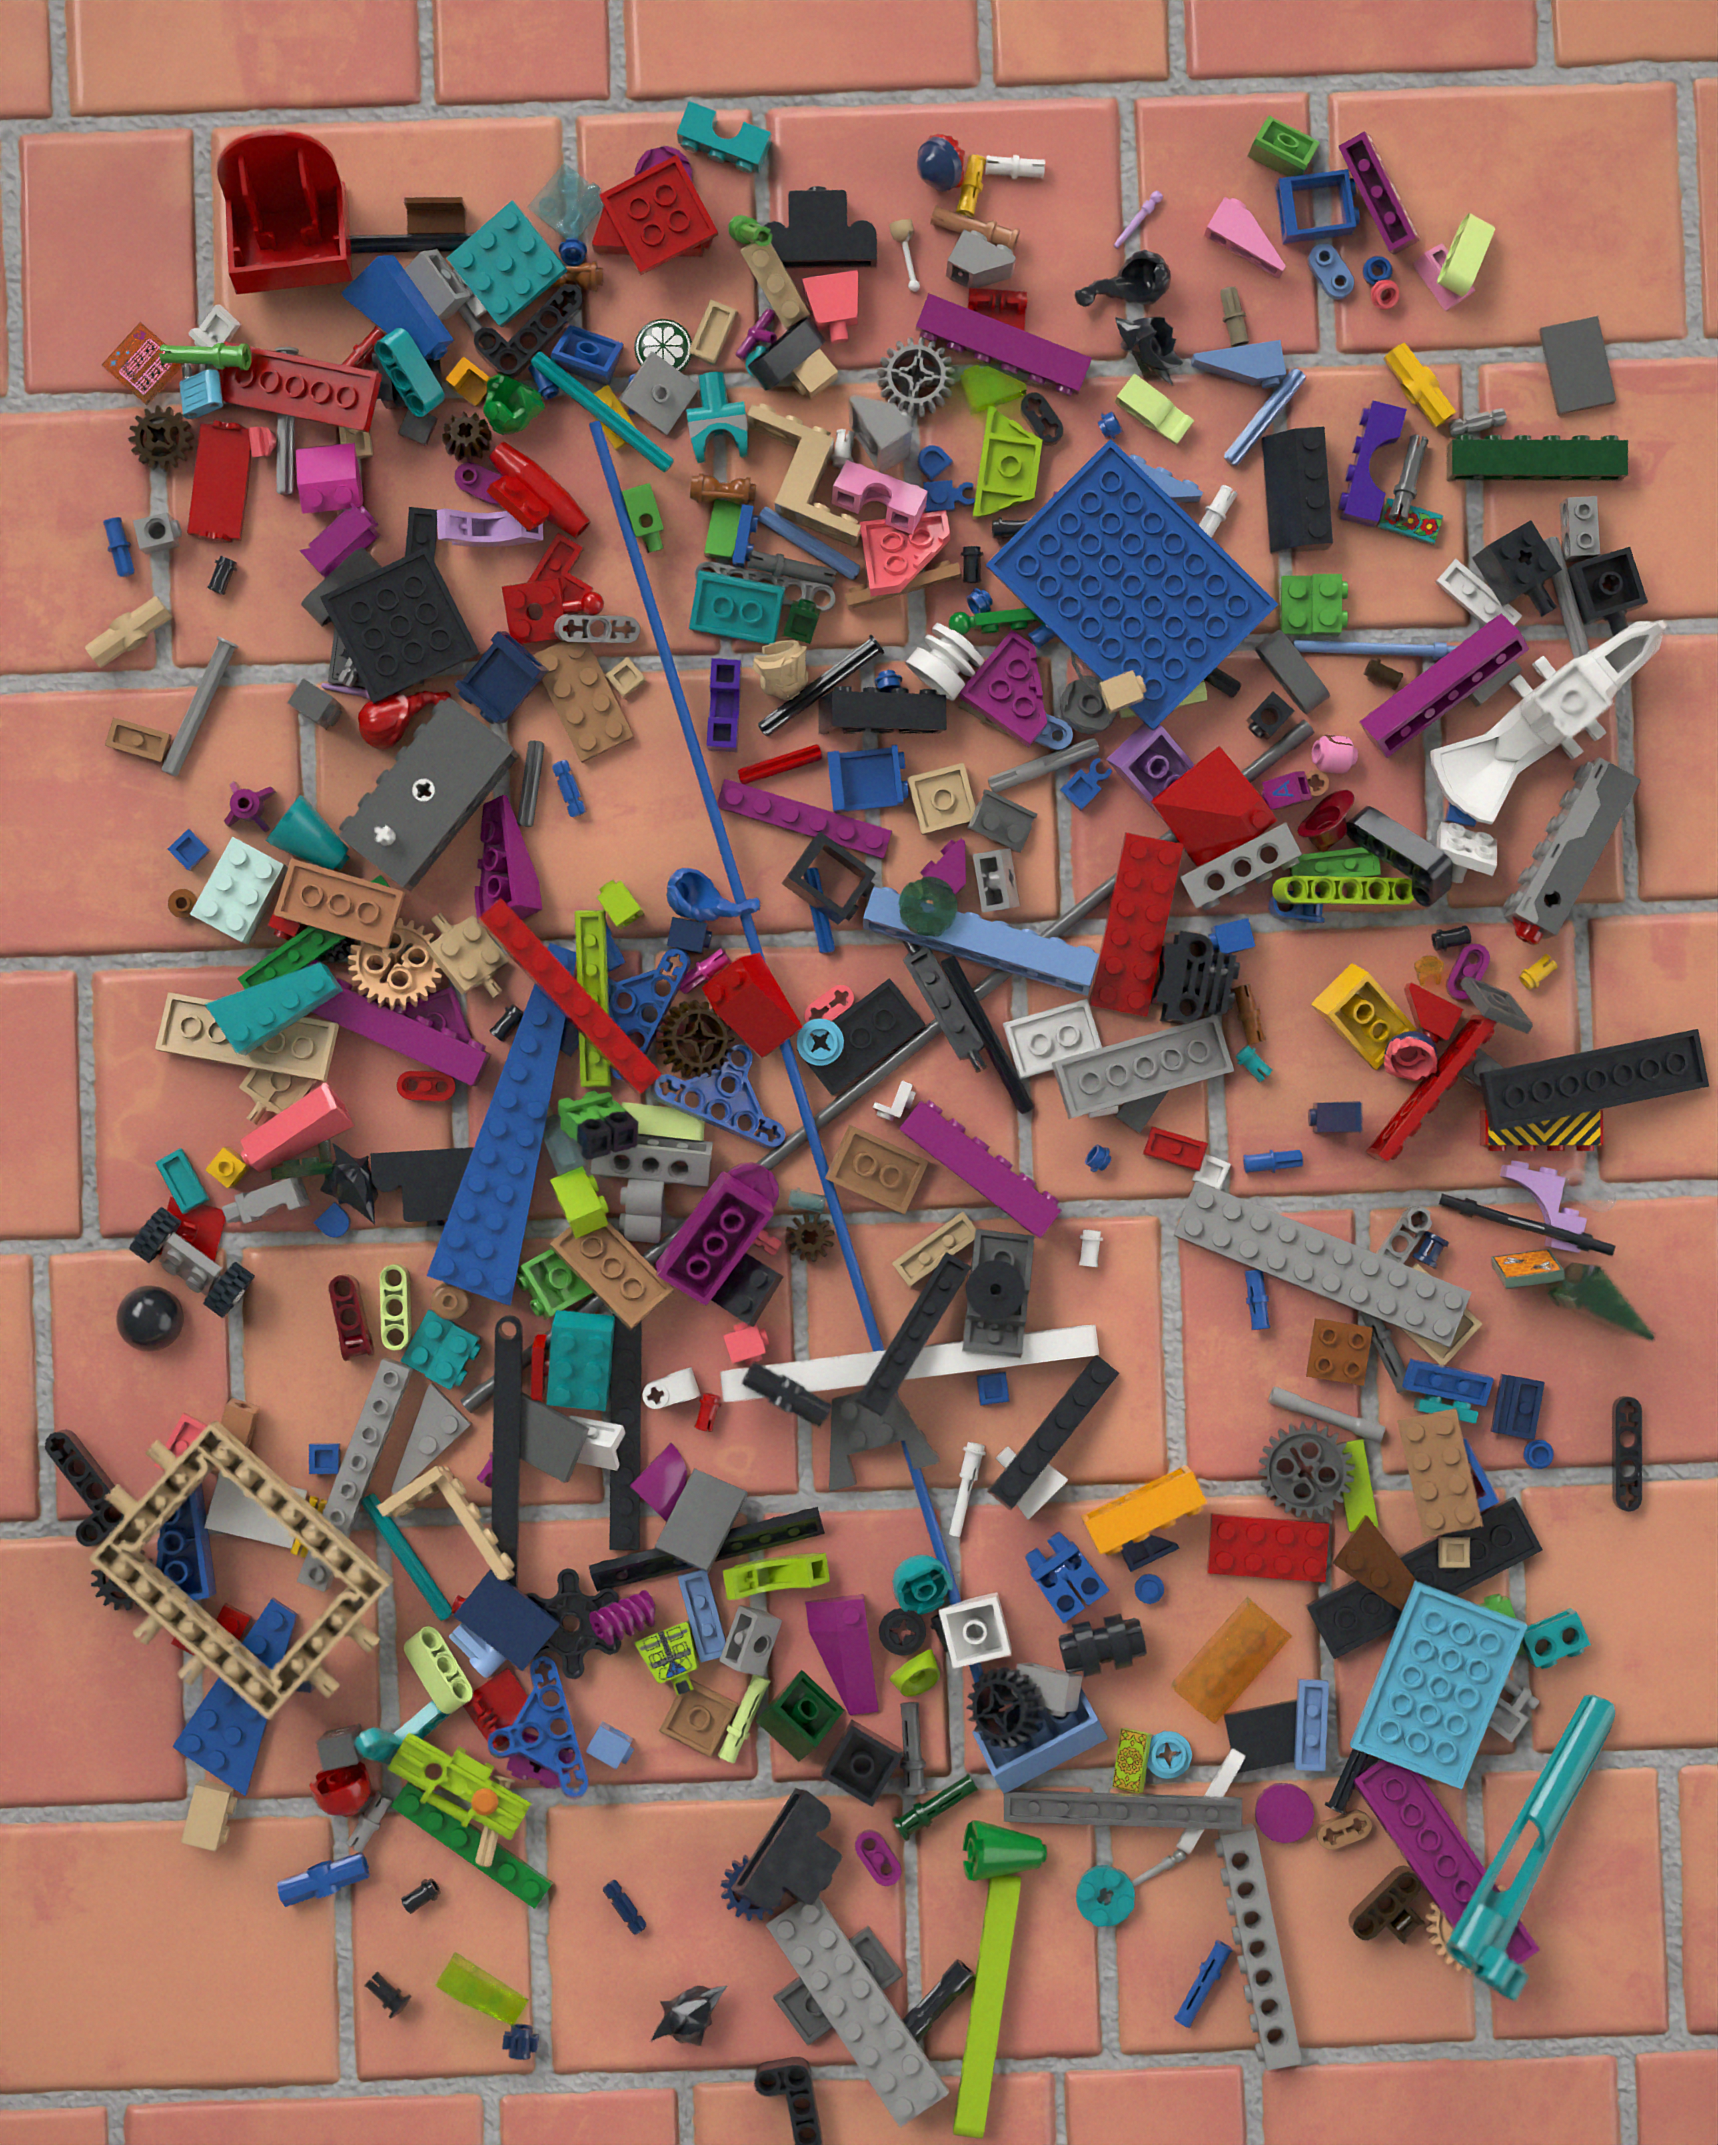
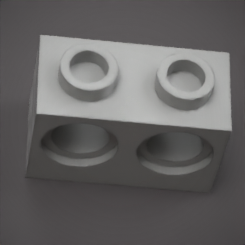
M1597 496L1568 497L1560 504L1562 553L1565 562H1581L1599 556Z

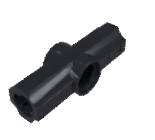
M754 1361L741 1382L742 1385L768 1398V1402L790 1414L793 1412L818 1427H821L832 1407V1404L805 1390L806 1387L784 1375L780 1376Z

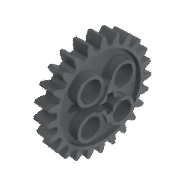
M1302 1421L1299 1430H1296L1295 1426L1290 1423L1289 1433L1280 1428L1278 1430L1279 1440L1272 1436L1269 1438L1273 1448L1263 1447V1452L1268 1457H1261L1259 1462L1266 1465V1468L1260 1469L1258 1474L1267 1476V1479L1261 1482V1487L1270 1486L1271 1489L1266 1494L1267 1498L1276 1495L1277 1499L1274 1505L1278 1506L1282 1502L1285 1503V1513H1288L1293 1507L1296 1508V1517L1301 1515L1302 1510H1306L1308 1517L1311 1518L1315 1509L1323 1516L1324 1506H1327L1332 1511L1335 1510L1334 1499L1341 1503L1344 1502L1341 1491L1350 1493L1351 1488L1345 1482L1354 1481V1476L1348 1474L1347 1471L1355 1469V1464L1346 1463V1460L1350 1459L1353 1454L1352 1452L1343 1453L1342 1450L1346 1447L1347 1442L1337 1444L1336 1440L1339 1433L1336 1432L1331 1437L1328 1436L1329 1426L1327 1425L1320 1432L1317 1431V1422L1313 1423L1311 1429H1307L1305 1422ZM1307 1442L1315 1443L1319 1452L1314 1456H1308L1303 1452L1302 1446ZM1294 1447L1297 1450L1305 1466H1313L1311 1474L1321 1485L1323 1491L1317 1490L1307 1472L1300 1473L1302 1464L1292 1454L1290 1448ZM1283 1458L1290 1459L1294 1464V1469L1290 1472H1284L1279 1469L1278 1461ZM1323 1467H1330L1335 1472V1478L1326 1481L1320 1477L1319 1470ZM1299 1483H1305L1310 1487L1311 1493L1306 1497L1299 1496L1295 1491V1486Z

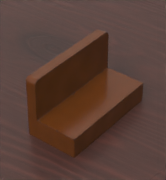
M462 197L404 198V205L407 209V234L467 233V207Z

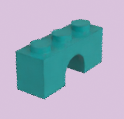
M689 101L676 133L681 147L694 153L697 150L707 153L710 159L719 163H724V161L733 163L738 170L745 173H751L752 171L760 173L772 142L771 132L743 122L738 135L731 139L720 138L714 132L718 121L717 112Z

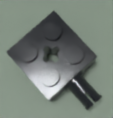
M1531 520L1489 544L1472 557L1502 607L1522 595H1528L1541 617L1557 608V605H1555L1543 585L1546 584L1545 582L1560 572L1562 568Z
M1630 546L1575 563L1567 569L1584 625L1600 620L1608 621L1612 636L1614 637L1629 627L1625 617L1627 612L1639 609L1648 603ZM1602 584H1610L1611 589H1604Z

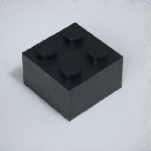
M852 1719L822 1768L821 1777L873 1807L903 1757V1751L898 1746Z

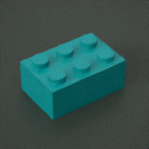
M556 1310L551 1331L546 1405L599 1411L606 1410L610 1391L615 1316Z

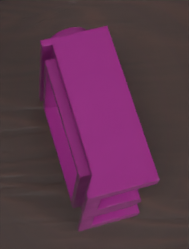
M351 503L352 509L350 511L346 509L308 544L310 548L300 550L324 578L331 574L355 550L360 547L366 550L380 537V534L375 529L379 524L363 506L357 509Z

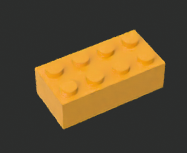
M1185 1465L1082 1515L1081 1518L1099 1554L1106 1553L1107 1556L1121 1551L1123 1549L1122 1544L1133 1540V1543H1137L1150 1536L1148 1532L1157 1527L1160 1530H1164L1177 1523L1175 1519L1184 1514L1187 1517L1198 1514L1203 1510L1202 1505L1206 1504L1207 1501L1192 1470Z

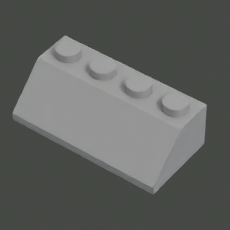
M856 395L849 398V426L879 473H884L910 456L911 434L913 432L911 426H913V422L905 410L900 412L896 404Z

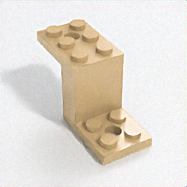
M751 404L747 414L750 429L797 448L774 502L775 512L790 521L856 548L861 538V526L857 524L855 518L846 514H841L838 517L829 513L830 509L819 503L811 505L830 462V457L834 452V438L830 437L831 433L817 426H814L813 429L802 425L803 421L797 417L787 415L784 418L775 414L776 410L768 405L760 404L758 407Z

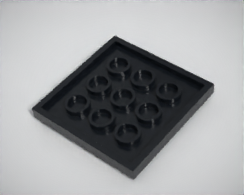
M427 547L320 596L373 704L479 655L478 648Z

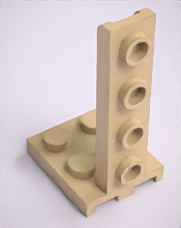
M435 1466L377 1506L383 1516H393L394 1518L400 1516L402 1518L415 1509L414 1503L423 1499L425 1501L431 1499L440 1492V1489L499 1580H505L515 1576L512 1568L515 1566L506 1552L501 1554L496 1546V1543H498L496 1535L489 1527L487 1529L484 1528L479 1520L482 1518L481 1512L473 1502L471 1504L468 1503L463 1495L466 1493L463 1484L458 1478L453 1480L452 1477L454 1475L448 1467L440 1466L438 1468V1466Z

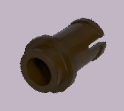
M1371 659L1364 671V675L1368 676V680L1374 679L1396 690L1402 680L1403 673L1381 664L1380 659Z

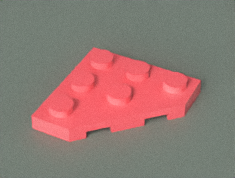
M946 510L923 513L913 534L886 525V518L859 522L870 596L900 593L950 541Z

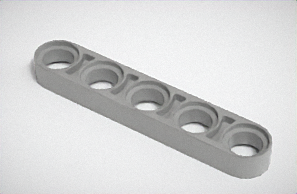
M714 562L700 563L695 570L696 583L699 570L711 568L716 574L726 576L740 574L744 579L757 582L769 580L773 585L786 587L785 591L789 586L796 585L802 590L801 597L796 601L807 599L814 602L815 594L819 591H825L830 595L831 600L824 607L816 605L817 608L821 609L820 613L830 611L835 604L834 591L824 584L784 576L774 577L769 573ZM784 594L783 606L791 607L793 601L789 600Z

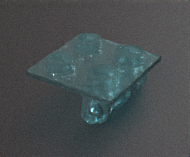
M563 163L527 208L565 239H577L604 205L599 197V194H601L600 187L593 182L590 184L567 164Z

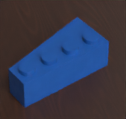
M202 1483L160 1528L157 1542L156 1567L192 1600L210 1598L217 1593L208 1529L204 1528L207 1518Z

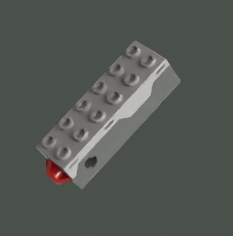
M1601 757L1591 762L1588 761L1585 766L1581 765L1573 777L1576 784L1571 791L1567 790L1559 803V806L1562 807L1557 817L1553 816L1545 829V832L1548 833L1543 843L1539 842L1532 852L1531 857L1534 858L1532 865L1529 868L1525 867L1518 878L1517 883L1521 884L1515 894L1511 893L1503 908L1507 911L1503 917L1513 922L1516 937L1530 945L1539 944L1541 938L1547 939L1557 936L1641 779ZM1544 897L1548 900V907L1544 903Z

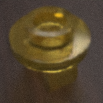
M1432 955L1423 956L1420 960L1416 961L1414 969L1418 972L1417 979L1420 985L1425 986V978L1428 975H1434V981L1436 985H1439L1442 980L1440 972L1444 970V962Z

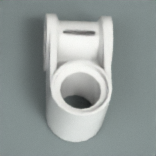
M692 1367L651 1381L644 1387L642 1396L645 1405L649 1408L659 1409L674 1403L677 1404L701 1396ZM656 1387L658 1391L663 1390L664 1394L660 1396V1402H655L654 1398H648L647 1395L651 1394V1388Z

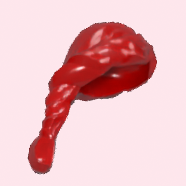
M424 690L407 697L396 693L374 704L372 701H369L358 714L361 737L374 748L383 750L392 748L402 738L411 718L429 703H433L436 706L441 700L446 701L448 697L452 699L451 693L447 690L437 693Z

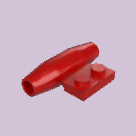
M505 441L494 449L489 459L503 477L492 482L486 492L528 531L538 527L545 520L553 523L574 538L579 537L587 529L591 522L570 493L534 460Z

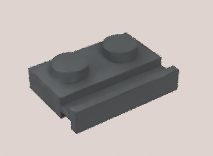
M984 789V795L981 801L978 802L967 828L1002 846L1021 853L1031 831V824L1038 814L990 790Z

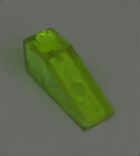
M454 1952L434 1985L457 2001L509 2025H513L529 2001V1999L456 1952Z

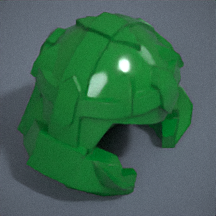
M498 373V375L490 377L487 381L486 391L488 394L483 412L492 426V430L498 434H513L525 430L533 417L536 418L545 409L541 393L513 378Z

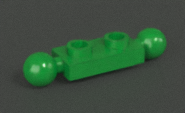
M1028 608L977 613L971 617L964 612H956L950 617L948 622L949 629L958 632L960 635L968 633L971 628L981 630L983 634L999 632V627L1010 626L1011 630H1023L1028 628V624H1033V621L1044 624Z

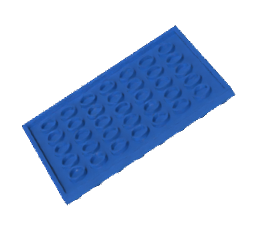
M1111 439L986 564V567L1102 682L1131 670L1134 671L1135 676L1140 675L1146 688V692L1142 693L1144 698L1142 702L1131 705L1128 708L1152 730L1278 606V603Z

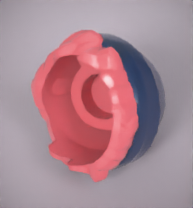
M1409 1031L1394 1036L1388 1042L1384 1058V1067L1388 1074L1397 1078L1410 1079L1411 1081H1421L1431 1073L1437 1072V1047L1427 1035Z

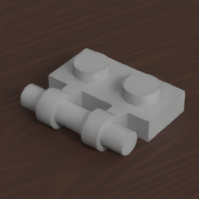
M1508 1675L1503 1689L1513 1695L1514 1699L1509 1704L1502 1698H1498L1488 1726L1513 1742L1529 1719L1520 1710L1524 1704L1532 1710L1535 1709L1539 1700L1531 1695V1690L1525 1686L1520 1687L1510 1680V1675Z

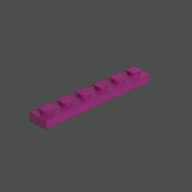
M725 778L717 801L719 809L813 838L819 832H822L841 847L880 859H884L892 830Z

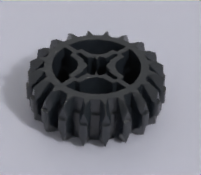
M1008 1667L989 1670L988 1673L982 1674L979 1677V1682H975L972 1685L975 1692L968 1695L973 1701V1704L966 1707L968 1710L973 1711V1716L968 1720L976 1722L977 1725L973 1731L977 1733L982 1732L981 1740H990V1746H1000L1003 1749L1019 1747L1032 1739L1031 1735L1039 1731L1036 1724L1044 1720L1038 1715V1712L1043 1711L1045 1708L1042 1705H1038V1700L1043 1695L1035 1694L1034 1692L1038 1684H1028L1030 1675H1021L1018 1669L1010 1670ZM1012 1704L1011 1707L999 1712V1709L1004 1708L1005 1705Z

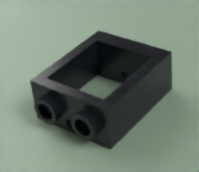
M819 832L812 839L781 884L839 925L844 919L850 921L859 908L855 904L860 896L866 898L875 884L871 880L876 875V872L825 834ZM821 849L862 879L842 908L801 878Z

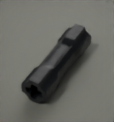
M957 1959L923 2000L902 2019L917 2043L932 2028L933 2023L957 1996L961 1995L976 1979L973 1971L961 1960Z

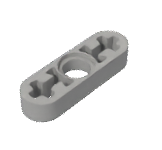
M565 614L556 620L554 631L559 639L568 642L631 643L638 638L640 626L636 619L629 616ZM568 620H570L572 625L583 626V632L570 631V636H568V633L563 631L562 628L563 625H568ZM596 620H600L604 624V632L599 637H594L590 632V626ZM625 621L627 626H631V632H627L626 637H624L622 632H612V626L622 627L625 625Z

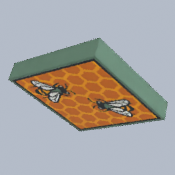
M1550 1249L1491 1257L1492 1267L1507 1289L1565 1280L1564 1270Z

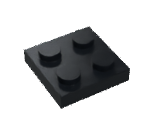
M745 1252L711 1301L746 1324L754 1327L784 1276Z

